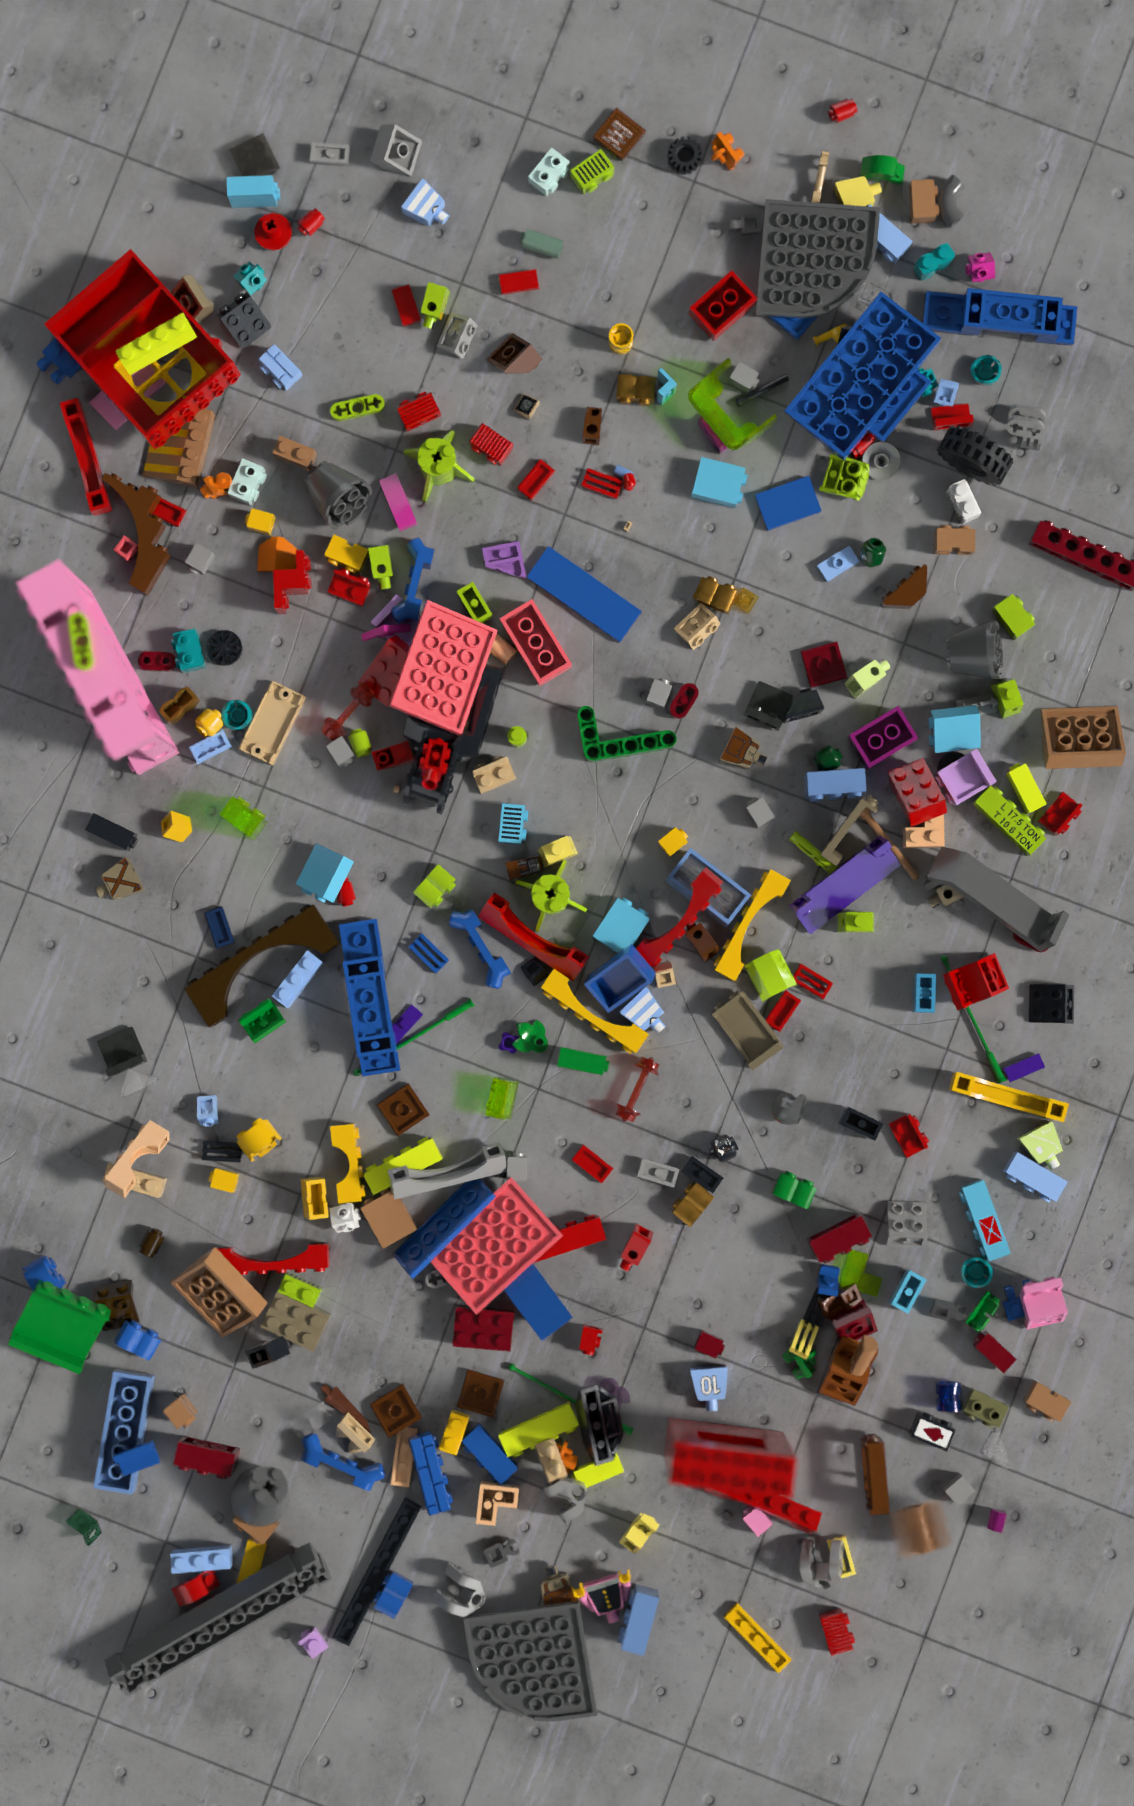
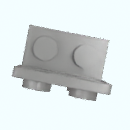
M888 1201L886 1246L925 1248L928 1238L926 1203Z

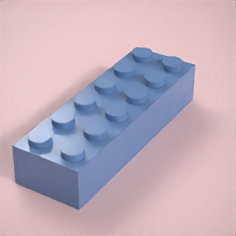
M122 1369L113 1371L93 1488L131 1495L136 1491L139 1471L123 1476L119 1463L115 1464L113 1456L119 1452L144 1444L155 1375Z

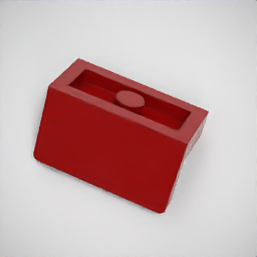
M968 403L931 408L933 431L946 430L951 426L970 427L974 422L973 414L970 415Z

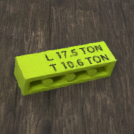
M990 785L972 804L1023 853L1030 856L1047 839L1044 836L1045 832L1038 826L1034 827L1030 823L1031 819L1025 813H1019L1016 810L1017 806L1011 800H1006L999 788Z

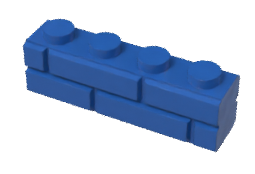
M427 1431L408 1437L428 1515L431 1516L450 1510V1503H453L451 1492L446 1491L445 1485L448 1484L446 1473L441 1472L440 1466L443 1465L441 1454L437 1455L435 1447H438L436 1435L432 1436L431 1432Z

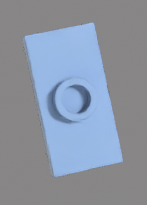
M849 545L817 565V568L825 581L829 582L860 561Z
M222 729L214 736H209L189 746V749L196 763L200 764L232 746Z

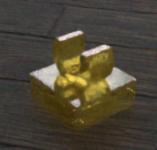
M743 587L733 605L749 614L759 596Z

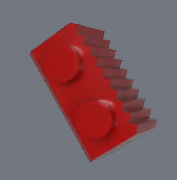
M422 392L416 396L417 399L402 401L399 407H397V412L407 432L441 417V412L431 392Z
M481 423L469 441L470 449L478 455L483 453L487 456L486 460L493 465L499 464L501 466L514 448L512 442L484 423Z
M838 1608L819 1614L830 1655L833 1656L854 1650L852 1644L855 1643L853 1632H848L847 1625L850 1624L847 1612L843 1613L842 1609Z

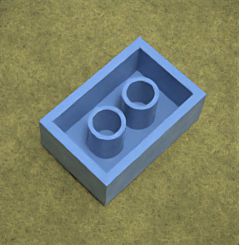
M865 768L807 772L803 776L805 799H810V802H819L823 798L828 797L829 801L841 800L843 796H848V799H859L866 792Z
M635 1584V1588L630 1590L628 1598L630 1606L625 1608L623 1624L625 1625L620 1627L618 1643H621V1650L644 1656L659 1601V1593L656 1589Z

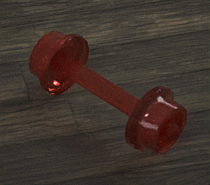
M359 683L356 687L350 689L354 700L337 720L331 717H327L324 720L321 730L327 738L334 741L341 736L344 737L346 731L342 724L360 704L365 707L371 706L375 694L366 684Z
M641 1057L640 1061L635 1064V1066L643 1070L626 1106L617 1103L616 1115L622 1117L623 1122L629 1120L634 1123L636 1117L641 1114L634 1111L633 1108L650 1072L657 1076L659 1075L658 1068L660 1064L654 1062L653 1057L649 1059Z

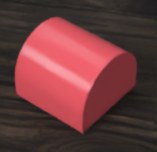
M124 535L113 551L127 562H130L138 552V544Z

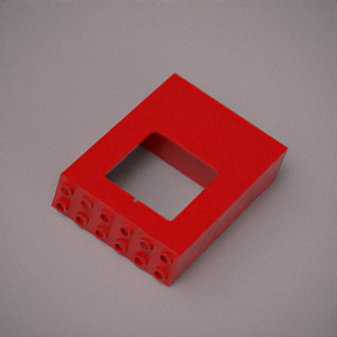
M668 1417L664 1461L670 1484L792 1499L797 1457L784 1432Z

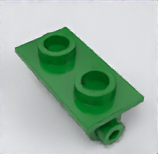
M986 1291L973 1311L969 1313L965 1323L978 1332L984 1330L990 1321L986 1314L989 1313L993 1316L1001 1306L999 1304L1001 1300Z

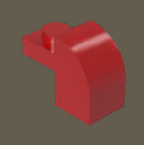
M214 1570L203 1571L193 1578L186 1579L171 1588L180 1607L202 1598L208 1592L218 1587L220 1583Z

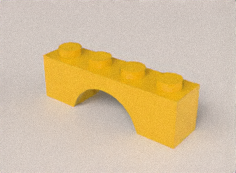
M355 1123L330 1126L332 1146L343 1150L350 1163L347 1176L343 1181L336 1184L338 1204L362 1201L363 1197L366 1196L365 1185H361V1177H364L363 1166H359L358 1159L362 1158L361 1147H357L356 1140L360 1138L359 1128L355 1127Z

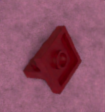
M864 1299L849 1310L842 1309L830 1318L839 1340L843 1335L858 1341L864 1335L869 1336L878 1331L872 1311L869 1306L867 1307Z

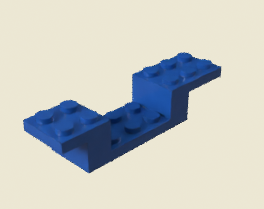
M967 288L964 295L926 291L923 324L936 332L979 336L981 330L1035 335V342L1073 346L1078 306L1062 305L1063 298L972 288Z
M377 919L339 924L344 955V975L357 1058L360 1059L362 1077L401 1071L386 989V972Z

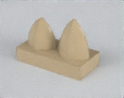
M349 1413L345 1414L337 1425L336 1436L338 1438L348 1437L350 1439L348 1453H358L361 1451L365 1453L375 1441V1438Z
M554 1438L536 1444L535 1448L548 1483L567 1477V1472Z

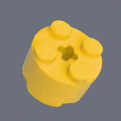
M257 1119L251 1124L252 1128L248 1131L243 1130L236 1136L238 1139L237 1144L251 1162L255 1161V1156L258 1155L261 1158L277 1145L275 1142L277 1139L279 1141L282 1139L268 1119Z

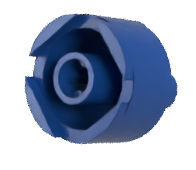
M46 1255L40 1256L22 1268L23 1271H26L23 1275L32 1290H34L39 1279L44 1282H51L54 1286L61 1289L67 1283L63 1275L57 1273L55 1269L57 1264L53 1258H48Z

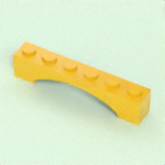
M772 869L768 873H763L760 879L762 884L759 890L757 888L754 889L750 897L753 899L750 906L746 905L741 913L744 916L740 923L736 922L732 932L734 935L732 939L727 938L722 948L725 951L722 957L717 956L713 964L716 966L714 971L732 981H736L744 966L741 963V947L749 923L764 904L776 896L779 898L783 896L791 881L790 879Z
M552 970L541 986L544 990L542 994L550 999L553 997L558 999V1005L568 1010L571 1008L574 1010V1016L581 1021H584V1019L590 1021V1027L597 1032L603 1030L607 1033L605 1037L613 1043L619 1041L623 1044L621 1048L629 1054L632 1051L637 1053L649 1035L647 1032L634 1023L631 1026H620L606 1022L593 1015L581 1005L568 985L570 979L557 970Z
M954 1071L948 1089L1059 1122H1064L1069 1106L1065 1102Z

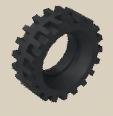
M960 426L949 427L937 448L938 455L942 456V459L949 463L948 465L955 467L960 473L963 472L968 477H973L977 481H983L988 485L990 483L993 486L1001 485L1013 464V458H1011L1010 453L1005 452L1006 449L999 447L998 443L992 442L988 437L980 435L979 432H972L966 427L964 429Z

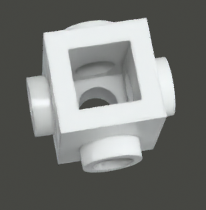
M341 1203L339 1206L329 1208L331 1224L337 1233L351 1232L355 1228H359L361 1214L359 1209H356L352 1203Z

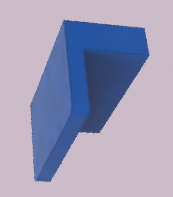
M153 1440L113 1456L115 1464L119 1463L123 1476L160 1463Z

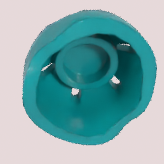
M992 355L978 357L971 366L972 377L977 383L984 386L996 383L1002 373L1000 361Z
M241 700L227 702L222 709V720L225 726L232 730H239L248 726L252 720L251 707Z
M972 1257L963 1263L961 1276L967 1285L974 1288H982L987 1286L992 1280L993 1270L991 1264L986 1259Z

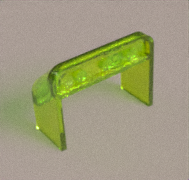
M728 357L690 389L688 400L729 450L736 451L756 440L778 420L777 415L774 413L759 427L754 423L748 422L738 428L716 402L715 399L723 392V386L718 377L732 366L731 360Z

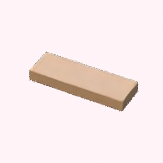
M407 1427L397 1433L390 1485L410 1487L413 1457L408 1437L417 1435L418 1428Z

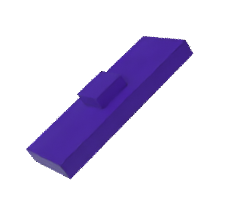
M413 1005L392 1026L397 1043L423 1016Z
M1038 1053L1003 1069L1009 1082H1012L1043 1069L1045 1066Z

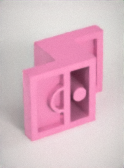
M1048 1277L1044 1279V1282L1036 1283V1281L1025 1283V1286L1022 1287L1020 1300L1026 1317L1024 1322L1026 1330L1065 1320L1068 1311L1061 1291L1063 1287L1061 1278Z

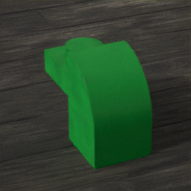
M867 156L862 158L860 176H864L872 182L886 180L895 185L903 184L905 166L898 163L897 158L892 156Z

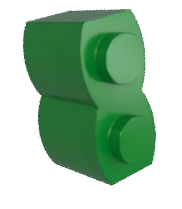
M785 1171V1174L780 1172L771 1194L808 1210L817 1190L816 1187H813L814 1182L803 1178V1181L795 1179L796 1175Z

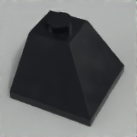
M811 688L800 690V694L796 696L783 722L788 723L821 714L824 706L817 689L811 690Z

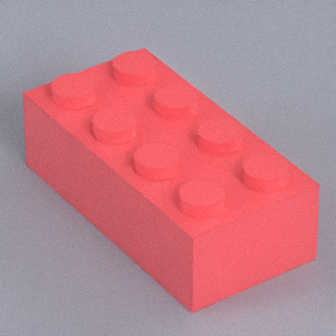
M533 599L499 618L501 625L539 687L572 668V663Z

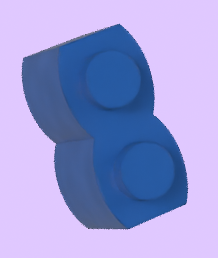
M125 1320L114 1342L117 1346L150 1361L161 1342L158 1336L159 1333L151 1328H148V1330L141 1328L142 1325L137 1321L132 1320L129 1322Z
M393 1571L391 1575L387 1574L382 1583L385 1587L382 1593L377 1592L373 1602L376 1603L374 1606L376 1610L395 1619L414 1582Z

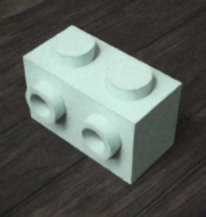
M551 147L528 176V183L545 196L550 192L553 193L558 187L557 182L561 177L564 179L570 171L569 160Z
M242 458L229 488L228 495L251 506L252 502H256L259 491L257 490L260 484L263 485L267 474H265L264 467Z

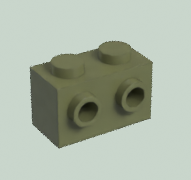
M971 1387L961 1408L965 1411L964 1415L973 1420L978 1417L983 1420L982 1424L993 1429L994 1426L1000 1428L1009 1406Z

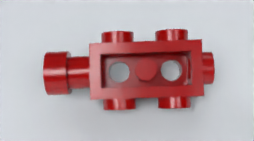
M441 738L429 739L428 744L424 743L422 754L425 755V758L421 757L419 769H422V786L428 790L435 789L438 781H440L441 774H446L448 763H444V761L449 759L451 749L447 748L448 743L444 742Z

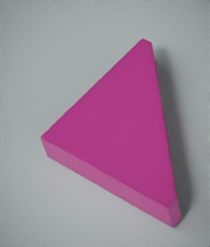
M410 624L383 625L361 634L362 641H368L378 636L383 638L393 636L394 633H407L411 631Z

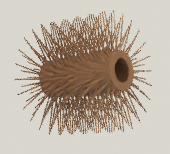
M917 1502L915 1505L911 1504V1506H906L904 1509H898L900 1510L899 1514H897V1511H893L898 1516L897 1518L890 1513L892 1518H895V1522L900 1524L898 1526L895 1523L894 1526L896 1525L897 1528L893 1529L897 1531L896 1534L898 1533L901 1536L898 1538L899 1540H896L901 1542L900 1545H897L901 1547L898 1549L903 1550L908 1556L907 1551H909L910 1555H912V1552L913 1554L923 1555L924 1553L938 1550L939 1544L940 1547H945L940 1541L946 1545L950 1543L946 1542L947 1538L950 1537L944 1536L948 1534H943L946 1532L944 1530L948 1529L942 1528L946 1527L944 1525L941 1526L944 1524L942 1522L946 1521L940 1520L944 1519L942 1517L945 1516L940 1515L944 1513L938 1512L940 1509H943L938 1507L939 1504L937 1505L933 1502V1505L936 1506L934 1507L931 1502L927 1503V1505L925 1503L918 1504Z

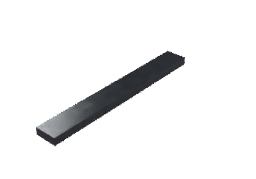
M406 1497L404 1498L332 1638L350 1646L422 1507L418 1503Z

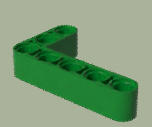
M583 706L577 713L585 759L589 762H599L673 748L677 741L676 734L673 731L665 730L600 742L594 710L589 706ZM583 711L591 713L589 720L581 718L580 715ZM592 730L595 735L593 738L587 739L584 736V732ZM665 735H670L673 738V742L665 744L662 738ZM647 738L652 739L654 746L647 748L644 745V740ZM633 742L636 748L633 751H628L625 749V744ZM614 745L617 751L615 754H608L606 747ZM591 748L598 751V755L594 758L587 755V751Z

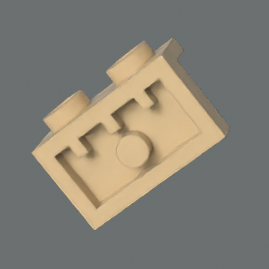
M700 603L674 630L694 650L702 645L711 633L717 630L720 622L715 614Z
M502 755L493 758L492 763L488 765L482 763L475 766V770L472 771L481 794L516 780L508 758H503Z

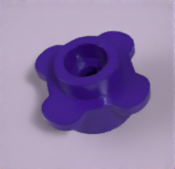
M504 1032L502 1034V1041L498 1045L501 1051L507 1050L511 1054L516 1053L517 1049L512 1044L515 1040L519 1039V1036H512L508 1032Z

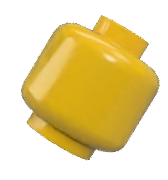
M205 709L195 719V729L204 737L214 736L223 727L222 714L216 709L213 711Z

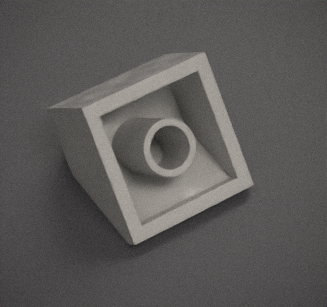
M396 124L381 125L370 161L385 170L412 176L422 140Z

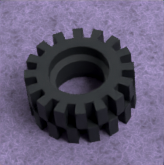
M684 136L680 140L678 138L675 139V142H672L668 149V164L671 165L672 170L676 169V173L682 172V175H685L686 172L691 174L692 170L696 171L697 167L700 166L702 158L700 144H696V140H690L691 137L688 136L687 139H684ZM682 149H687L692 154V158L687 162H682L678 159L677 154Z

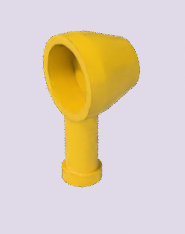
M846 323L819 336H814L815 345L818 346L830 338H833L838 343L841 327H846Z

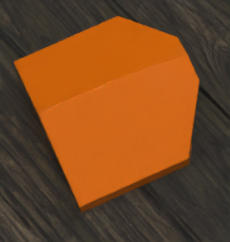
M284 537L269 538L259 545L257 572L273 573V570L296 569L297 548Z

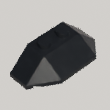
M598 1385L578 1391L575 1408L582 1441L594 1465L598 1466L614 1460L615 1453L624 1435L617 1399Z

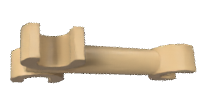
M822 151L812 197L813 203L820 202L830 152Z

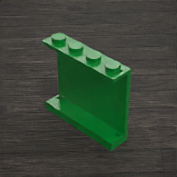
M39 1279L10 1334L8 1345L80 1375L91 1347L105 1321L109 1320L111 1309L103 1304L94 1303L84 1296L75 1295L68 1289H61L54 1286L51 1282H44Z

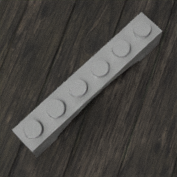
M499 1142L483 1146L482 1150L474 1156L452 1166L433 1170L408 1169L406 1165L388 1170V1176L395 1200L507 1172L505 1153Z

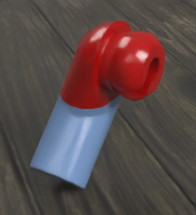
M617 465L614 473L623 477L625 482L623 485L624 489L632 491L633 487L636 486L633 472Z

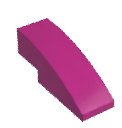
M397 474L379 480L399 531L401 532L416 526L417 521Z

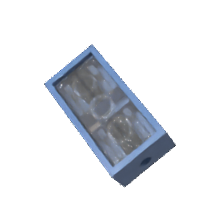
M690 848L666 878L665 882L691 901L693 894L692 882L705 867L708 868L723 883L720 886L722 891L716 898L711 896L708 900L710 905L704 912L726 928L751 894Z

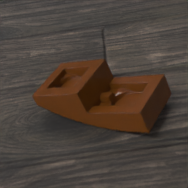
M852 1283L840 1288L837 1297L826 1295L818 1303L824 1317L830 1319L842 1309L849 1310L862 1301L856 1284Z

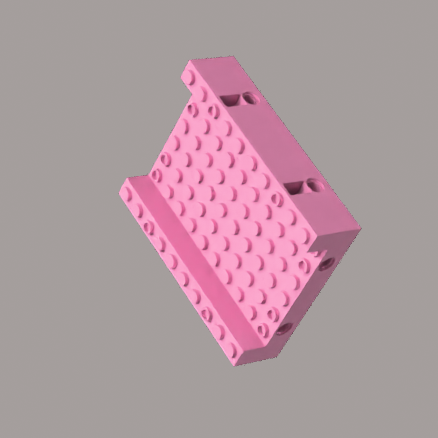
M60 560L18 581V594L22 600L26 599L29 604L26 607L32 618L36 617L38 621L36 626L39 632L47 637L48 641L45 643L51 653L55 652L57 656L55 661L60 670H65L67 674L65 680L70 688L74 687L77 692L74 696L79 705H84L86 709L84 715L89 723L93 722L96 728L93 731L98 740H103L105 744L103 749L108 758L112 757L118 760L127 755L130 760L127 762L132 772L136 771L140 775L179 754L180 752L90 588ZM74 612L83 613L89 622L94 666L88 671L80 670L74 663L68 623L70 615ZM77 617V620L73 622V624H76L78 626L79 630L74 631V633L85 632V630L82 631L80 628V623L83 622V620H81L79 617ZM79 636L76 639L78 647H83L87 643V639L84 636ZM88 650L77 651V654L81 653L83 657L79 663L86 666L89 659L85 658L84 652H88Z

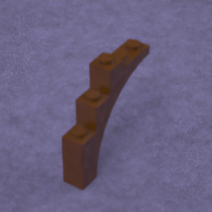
M105 473L102 480L113 487L124 499L132 513L137 528L138 557L128 584L149 595L171 555L166 553L168 551L167 548L160 544L156 546L166 526L162 524L163 520L154 514L151 517L162 497L157 494L158 490L150 485L147 488L141 485L138 490V487L130 482L127 485L122 483V478L112 473L110 476Z

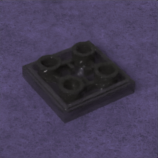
M263 133L229 149L242 176H266L280 169Z

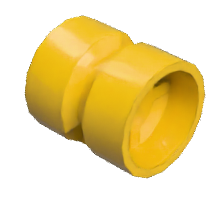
M619 323L610 329L608 343L614 353L626 354L632 348L634 335L630 326Z

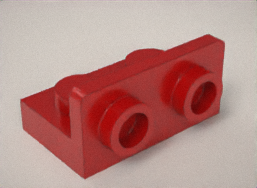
M340 568V570L334 569V576L327 593L363 607L371 588V584L368 582L369 579L361 575L354 577L350 575V571Z
M1061 792L1038 822L1055 836L1060 833L1063 835L1070 827L1068 823L1071 819L1075 820L1081 814L1080 808L1083 805L1074 801L1066 793Z
M907 1113L888 1123L906 1158L929 1148L927 1145L929 1140L924 1132L921 1133L917 1127L920 1123L915 1115L912 1116L910 1113Z

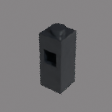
M93 813L85 829L127 851H130L131 848L134 849L138 842V838H136L138 834Z

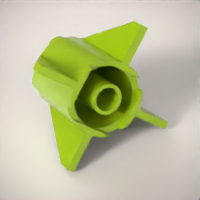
M453 430L442 439L429 438L420 448L404 449L403 455L418 460L421 474L426 480L422 498L424 502H427L433 485L441 486L451 482L455 476L471 483L475 480L474 477L457 464L455 450L451 445L455 435Z
M563 860L556 875H543L536 880L534 885L519 880L515 881V884L532 891L533 904L541 912L535 928L536 932H539L545 915L559 914L565 910L567 905L583 912L587 911V908L570 900L569 886L561 878L567 863L565 860ZM554 891L556 897L547 899L548 895L546 893Z

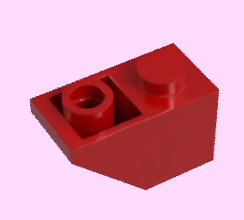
M408 741L371 752L377 771L399 767L414 761Z

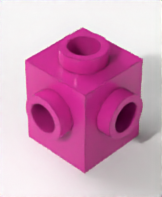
M976 253L968 256V264H965L967 276H970L972 282H983L995 278V260L991 253Z

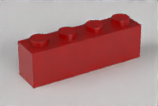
M595 1214L583 1217L584 1221L579 1223L573 1220L565 1223L566 1227L559 1229L558 1226H555L563 1236L534 1263L606 1240L600 1217H595Z

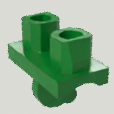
M797 1342L795 1349L798 1350L799 1343ZM806 1346L803 1347V1353L805 1352ZM789 1348L782 1355L786 1363L795 1360L798 1364L792 1370L796 1379L803 1377L808 1379L815 1372L813 1367L817 1363L813 1357L817 1354L815 1349L810 1351L807 1359L790 1352Z

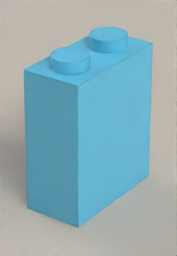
M272 175L227 177V197L232 208L277 207V200H280V188H278V183L274 182Z
M701 457L691 497L736 508L737 503L741 504L743 492H740L741 485H745L748 474H744L746 468Z
M976 705L931 710V718H928V727L931 729V735H928L929 746L933 747L935 753L981 748L980 712Z
M316 843L296 885L302 887L301 892L309 896L314 893L316 894L314 898L324 903L326 900L334 903L354 861Z
M624 897L622 899L617 898L592 936L617 954L629 945L634 944L650 920L647 917L648 913L641 908L638 910L631 907L633 903Z

